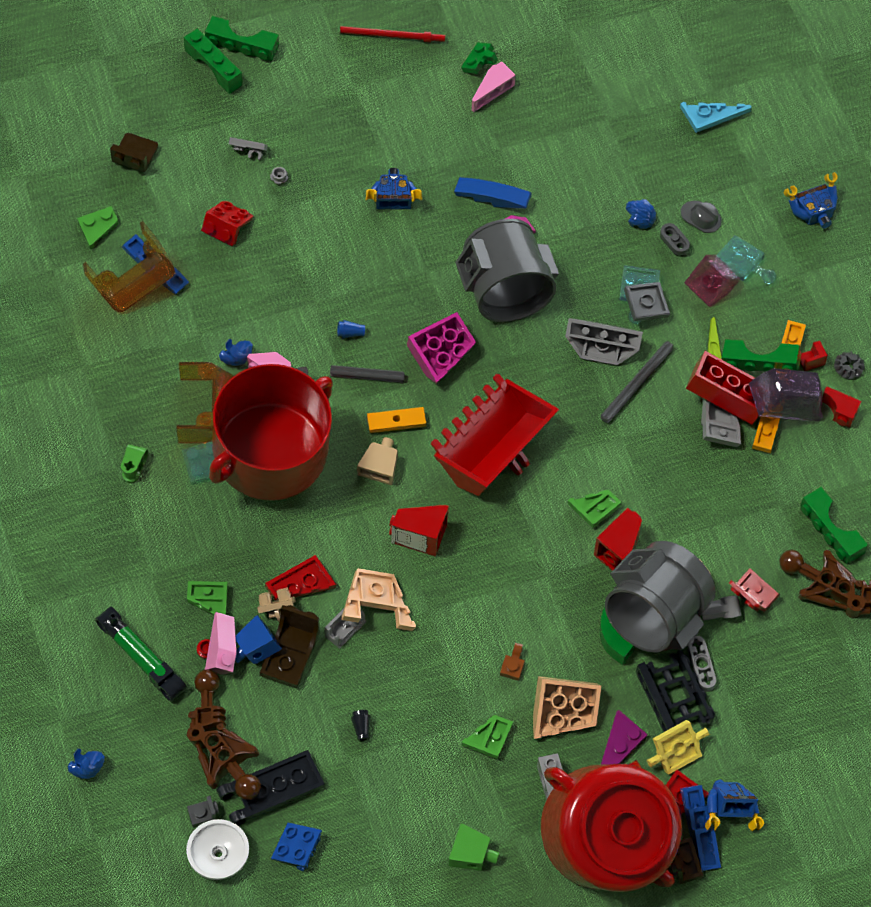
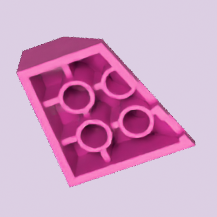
M456 312L408 336L407 347L425 376L437 384L476 344V341Z

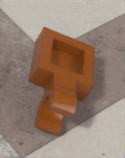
M515 642L512 656L505 655L500 676L519 681L525 660L520 659L523 644Z

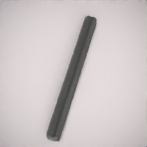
M669 341L664 342L601 414L602 421L609 423L673 350L672 343Z

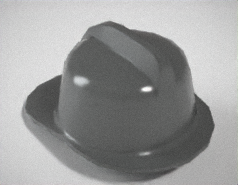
M689 201L681 208L682 218L703 232H715L721 226L722 219L720 214L711 203Z

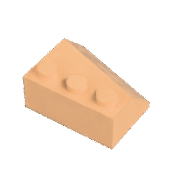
M538 676L533 711L534 739L596 726L601 685L591 682Z

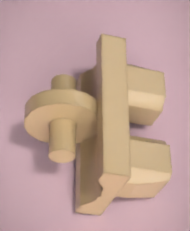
M288 588L277 590L279 600L272 601L270 592L261 593L259 595L260 605L257 607L258 613L275 610L268 613L269 618L276 617L277 621L280 622V609L282 605L293 606L296 602L295 597H291Z

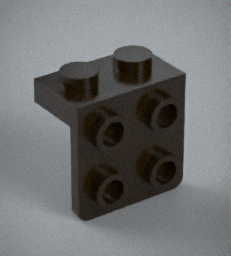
M126 133L119 146L113 144L110 148L112 162L145 173L158 149V143Z
M692 837L681 840L676 857L671 864L674 879L678 878L679 884L704 878Z

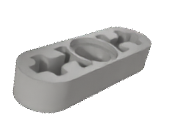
M694 636L688 642V654L693 671L697 674L700 689L709 692L715 687L716 676L705 640L700 636ZM694 643H697V645H700V648H699V653H700V654H697V649H696L695 646H693ZM700 659L705 660L707 666L700 668L697 666L696 661ZM704 673H706L707 680L710 681V685H707L706 682H703Z

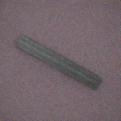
M332 365L330 368V375L335 377L401 383L404 382L405 377L403 371Z

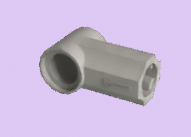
M727 596L720 598L721 600L713 601L703 612L702 619L709 620L720 617L732 618L740 616L738 596Z

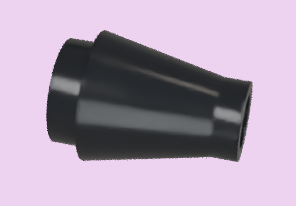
M368 710L352 712L351 720L357 740H369L371 715H369Z

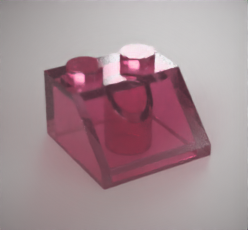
M705 255L684 283L711 307L729 294L741 278L717 255Z

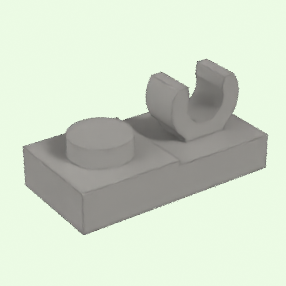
M232 137L229 139V145L233 146L234 150L244 151V148H251L248 152V158H252V154L257 152L258 160H261L263 157L261 150L267 151L268 145Z

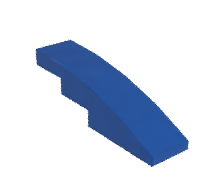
M461 177L454 190L456 196L473 197L475 202H491L493 207L526 209L532 195L529 191L513 186Z
M137 234L123 244L122 248L145 271L175 295L189 283L165 256L161 257L151 245L147 246Z
M702 785L680 788L690 837H692L701 869L705 871L720 868L721 864L714 826H711L709 830L705 828V823L710 818V815L707 814V805H705Z

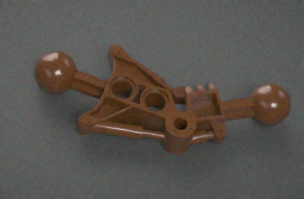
M796 550L785 551L780 556L779 564L785 573L795 574L799 572L814 581L809 587L800 590L798 595L800 600L807 599L826 606L845 609L846 615L850 618L870 615L871 580H869L868 585L865 580H856L852 576L853 574L832 555L830 550H825L823 553L824 566L821 571L804 563L802 555ZM822 579H828L831 583L826 584L822 582ZM844 588L848 593H841L839 589ZM855 588L860 590V595H855Z
M205 669L200 671L196 675L194 683L197 691L201 693V707L195 708V711L188 714L191 723L187 731V737L194 747L197 748L199 761L205 773L207 784L211 789H216L220 779L230 773L236 781L235 791L237 795L244 800H252L260 793V781L256 776L246 774L239 764L248 758L258 757L259 751L255 746L249 744L233 731L226 729V723L224 722L226 720V710L213 705V693L219 688L220 684L219 676L212 670ZM204 748H207L210 752V763L206 754L202 751ZM226 756H229L227 760L223 761Z

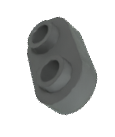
M672 223L664 224L661 227L660 237L670 250L676 255H685L689 251L690 242L680 229Z

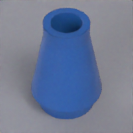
M346 320L338 322L337 336L349 338L365 335V325Z

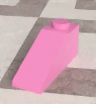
M503 62L493 65L486 73L472 99L473 112L515 86L516 75Z
M215 612L205 669L212 670L216 674L225 675L232 673L234 670L236 658L234 617Z

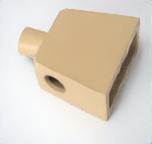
M385 437L381 444L371 443L358 463V475L392 485L398 450L392 448L394 441Z

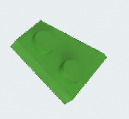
M112 206L77 218L90 249H93L95 243L100 238L106 237L108 232L119 224Z
M609 490L600 491L597 494H587L584 498L574 500V498H570L568 500V505L592 528L621 507L622 504Z
M188 581L187 602L215 615V612L226 615L228 582Z
M493 715L487 720L486 724L481 725L471 736L463 739L462 746L498 759L513 722Z

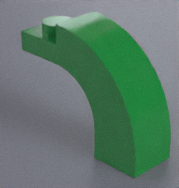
M604 607L599 627L600 640L605 651L615 661L623 665L633 653L635 646L627 642L614 629Z

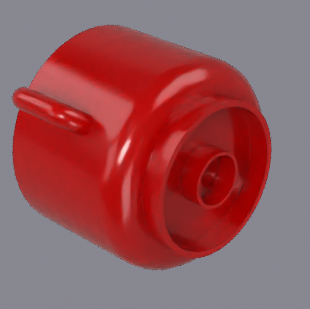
M279 364L253 366L233 376L223 386L214 404L212 438L214 460L210 465L209 474L211 482L219 484L226 480L229 485L246 496L272 501L296 496L309 488L323 471L328 456L332 422L331 407L328 400L332 394V379L328 376H323L314 381L310 376L298 369Z
M629 764L590 765L577 769L570 774H567L558 767H550L545 770L544 777L554 788L543 808L541 837L547 856L554 867L565 878L582 887L612 892L633 891L643 888L652 882L660 887H671L675 883L673 875L667 869L676 857L682 835L681 815L673 794L658 777L643 768Z

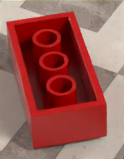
M704 351L694 367L686 389L753 425L764 408L771 386Z

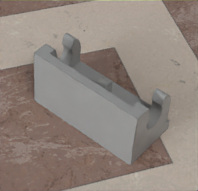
M342 610L325 626V637L340 649L366 623L365 614L362 610L361 620L358 623L342 620Z

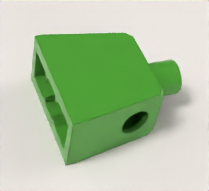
M460 824L449 857L448 866L481 871L485 861L497 864L500 852L489 849L490 837L464 824Z

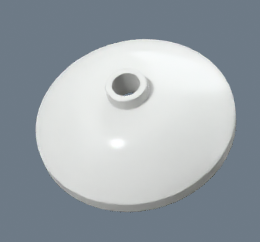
M210 820L198 826L190 835L186 849L187 858L194 871L202 877L212 880L227 879L237 874L247 862L249 855L248 839L243 830L236 824L227 820ZM221 852L222 856L216 857L215 854Z

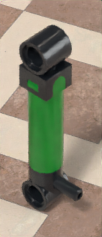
M112 606L95 618L99 628L104 633L109 634L148 675L150 682L161 691L167 700L172 702L187 690L183 680L174 674V671L165 661L162 662L127 626Z

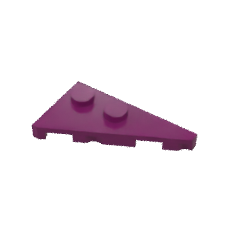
M620 710L616 712L601 764H621L647 738L648 734Z

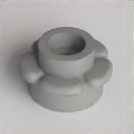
M276 167L272 170L270 178L274 183L281 184L287 181L288 173L283 167Z

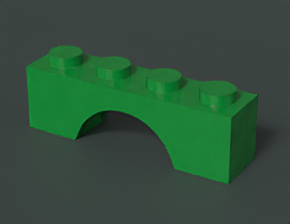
M216 16L211 17L205 30V36L215 46L259 57L262 60L272 61L279 47V34L261 30L253 36H240L231 30L229 20Z
M198 28L183 37L185 51L195 61L198 59L204 61L214 73L218 84L228 94L243 85L242 72Z
M725 339L722 360L741 370L798 374L801 349L800 345L781 343L775 351L759 355L749 351L745 346L744 340Z
M821 486L803 497L800 505L801 510L805 516L812 520L815 529L820 530L824 535L827 544L832 545L838 558L849 564L866 553L868 544L857 530H842L832 523L829 518V511L833 500Z

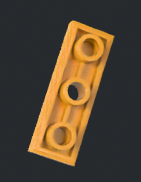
M424 407L367 413L369 433L426 427Z

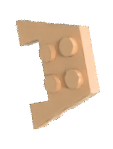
M359 568L355 571L341 617L342 620L358 623L361 620V605L395 611L396 629L413 631L416 628L415 622L411 621L409 616L410 610L408 606L404 605L402 600L403 594L394 574Z

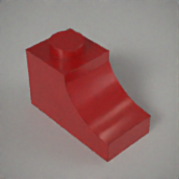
M826 386L821 402L828 405L834 415L833 421L849 428L862 402Z

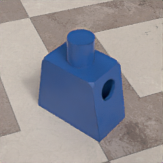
M258 615L235 636L240 646L236 649L235 661L237 663L247 657L253 664H257L282 649L267 625Z

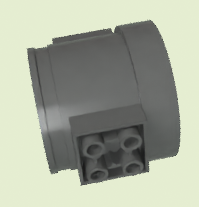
M500 219L476 229L466 239L463 251L455 262L465 291L474 293L481 315L491 321L511 322L527 318L547 306L556 292L554 280L559 273L549 245L537 244L530 225L519 219Z
M656 541L649 544L645 549L632 550L610 573L617 586L606 597L605 611L614 629L633 646L648 652H660L669 649L682 650L699 633V630L704 625L700 616L715 598L714 581L705 565L692 552L673 542Z

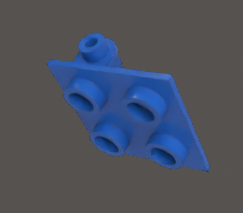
M287 823L271 859L297 865V869L304 871L308 868L309 858L313 857L312 852L316 851V846L321 840L322 830Z

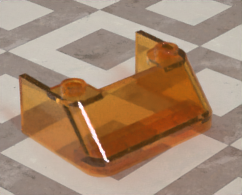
M143 221L140 222L142 234L147 239L143 244V251L147 258L119 278L109 270L96 275L87 262L83 263L85 276L113 310L117 312L126 311L171 279L175 274L174 265L163 246Z
M179 362L180 380H213L212 412L200 413L196 418V425H177L178 443H212L214 404L223 386L234 375L211 362Z

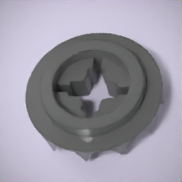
M852 351L837 355L834 362L836 372L847 379L857 378L862 374L865 367L864 359H861L859 354H853ZM847 360L850 363H854L852 368L849 365H846Z

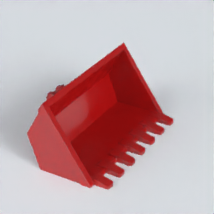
M496 374L493 377L498 386L495 391L490 385L483 387V391L488 397L485 402L478 395L472 399L478 408L475 412L468 406L462 409L463 414L468 419L465 423L458 417L452 420V424L457 429L454 434L448 428H444L441 431V434L447 441L444 445L437 439L431 442L432 447L436 451L433 456L440 462L456 486L477 496H480L507 465L517 476L523 473L515 458L526 468L530 465L528 458L522 450L559 411L557 407L509 379L504 380L500 374Z

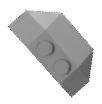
M569 318L565 337L580 358L619 365L640 350L643 332Z

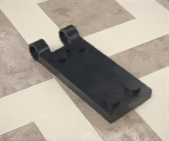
M306 750L251 773L260 781V793L252 800L240 798L244 808L232 812L229 815V819L232 823L240 826L251 818L324 788L323 779L309 751ZM236 781L223 784L217 788L216 791L220 800L230 799L236 794Z

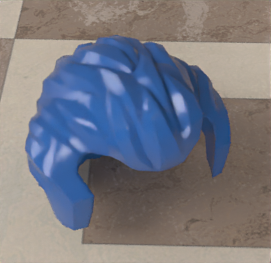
M647 200L630 201L626 204V210L631 215L628 220L630 226L637 225L641 229L653 226L656 220V212Z
M228 339L225 344L227 351L222 350L219 357L226 364L232 366L243 365L247 361V356L252 353L253 344L250 341H239L236 345H233L232 340Z
M77 749L74 753L75 762L71 761L68 764V771L82 779L92 778L102 768L105 756L98 751H88L85 755H81V749Z

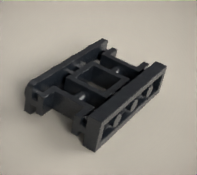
M678 650L677 654H670V665L655 669L652 661L648 662V664L643 662L637 665V677L663 732L685 720L689 722L698 720L701 728L705 727V725L711 726L713 724L714 710L711 706H708L706 693L703 689H700L697 674L692 672L690 660L687 655H684L682 650ZM680 666L684 676L673 679L671 672L678 670ZM663 675L666 682L659 684L657 689L653 679ZM681 685L687 699L672 704L666 690ZM696 700L700 710L690 714L687 707L694 705ZM680 710L682 717L675 719L673 723L669 713Z

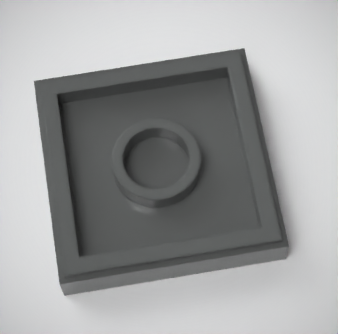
M660 282L625 286L624 292L634 322L669 317L670 312Z

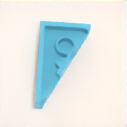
M682 102L680 104L681 110L696 133L751 112L752 109L751 105L737 104V106H726V103L686 105V102Z

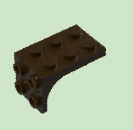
M282 605L280 609V622L274 637L282 649L265 658L260 670V676L298 688L320 635L319 617L313 612L300 611L292 605Z

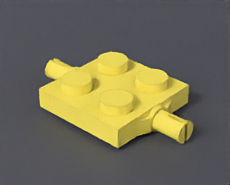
M685 720L652 738L657 754L647 759V764L649 767H652L661 762L664 772L669 775L702 757L699 741L709 736L708 730L704 728L695 733L691 722Z

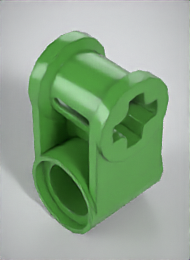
M128 444L121 463L122 477L125 482L133 483L139 479L143 466L147 461V448Z

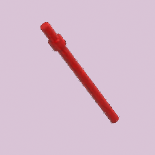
M340 26V33L416 39L430 43L431 41L445 42V35L432 34V32L427 31L417 33Z

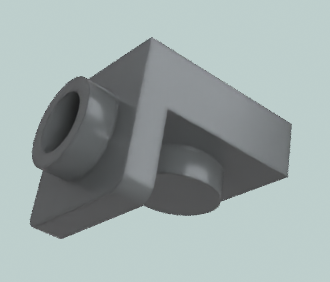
M211 796L206 797L207 801L187 806L193 828L207 821L216 820V814L219 813L216 801L212 802Z

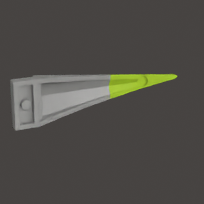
M713 317L710 320L708 352L722 359L716 321ZM703 398L701 417L703 440L738 447L741 444V436L737 416Z

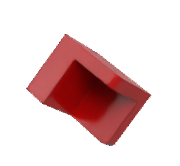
M820 340L813 342L810 351L801 353L800 364L804 372L825 365L828 355Z

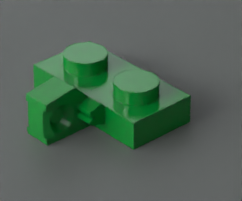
M477 42L461 67L463 72L478 74L484 64L495 65L498 58L495 52H492L494 50L492 44Z

